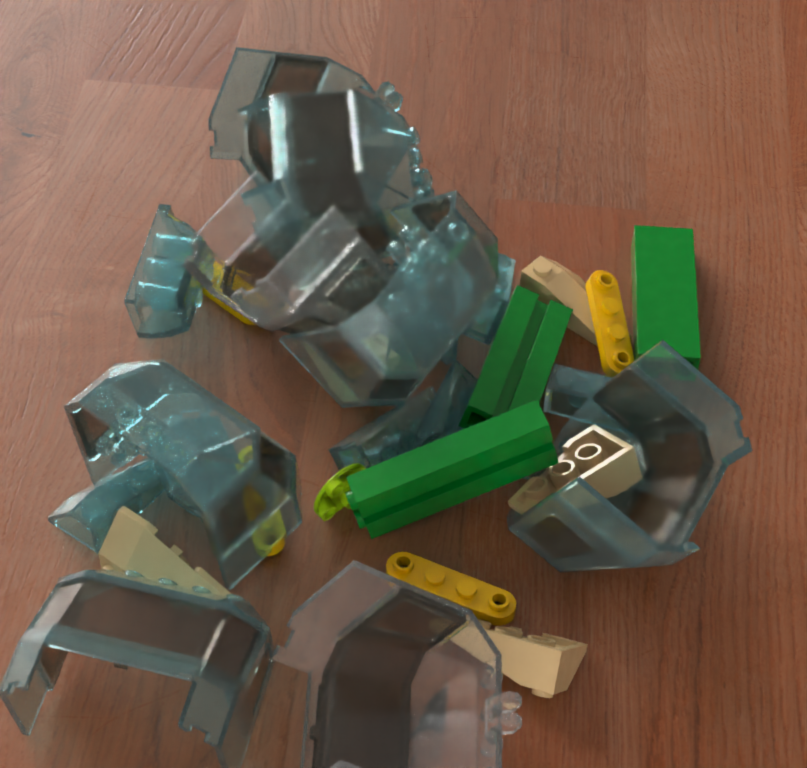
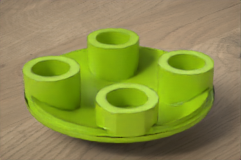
M360 463L351 464L334 474L325 483L314 502V512L323 521L331 519L343 507L351 509L345 492L351 490L346 477L367 469Z

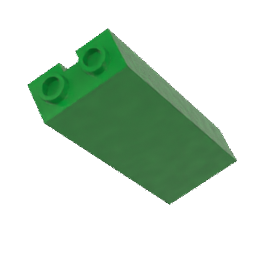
M634 225L631 243L634 375L659 377V373L662 371L671 372V377L696 379L701 354L693 229Z
M519 285L516 286L458 426L468 428L534 400L540 403L573 309L553 300H550L547 305L537 300L539 294Z
M534 400L349 475L346 478L351 490L345 492L359 528L367 527L371 539H374L559 462L556 449L552 443L553 437L550 425L538 401Z

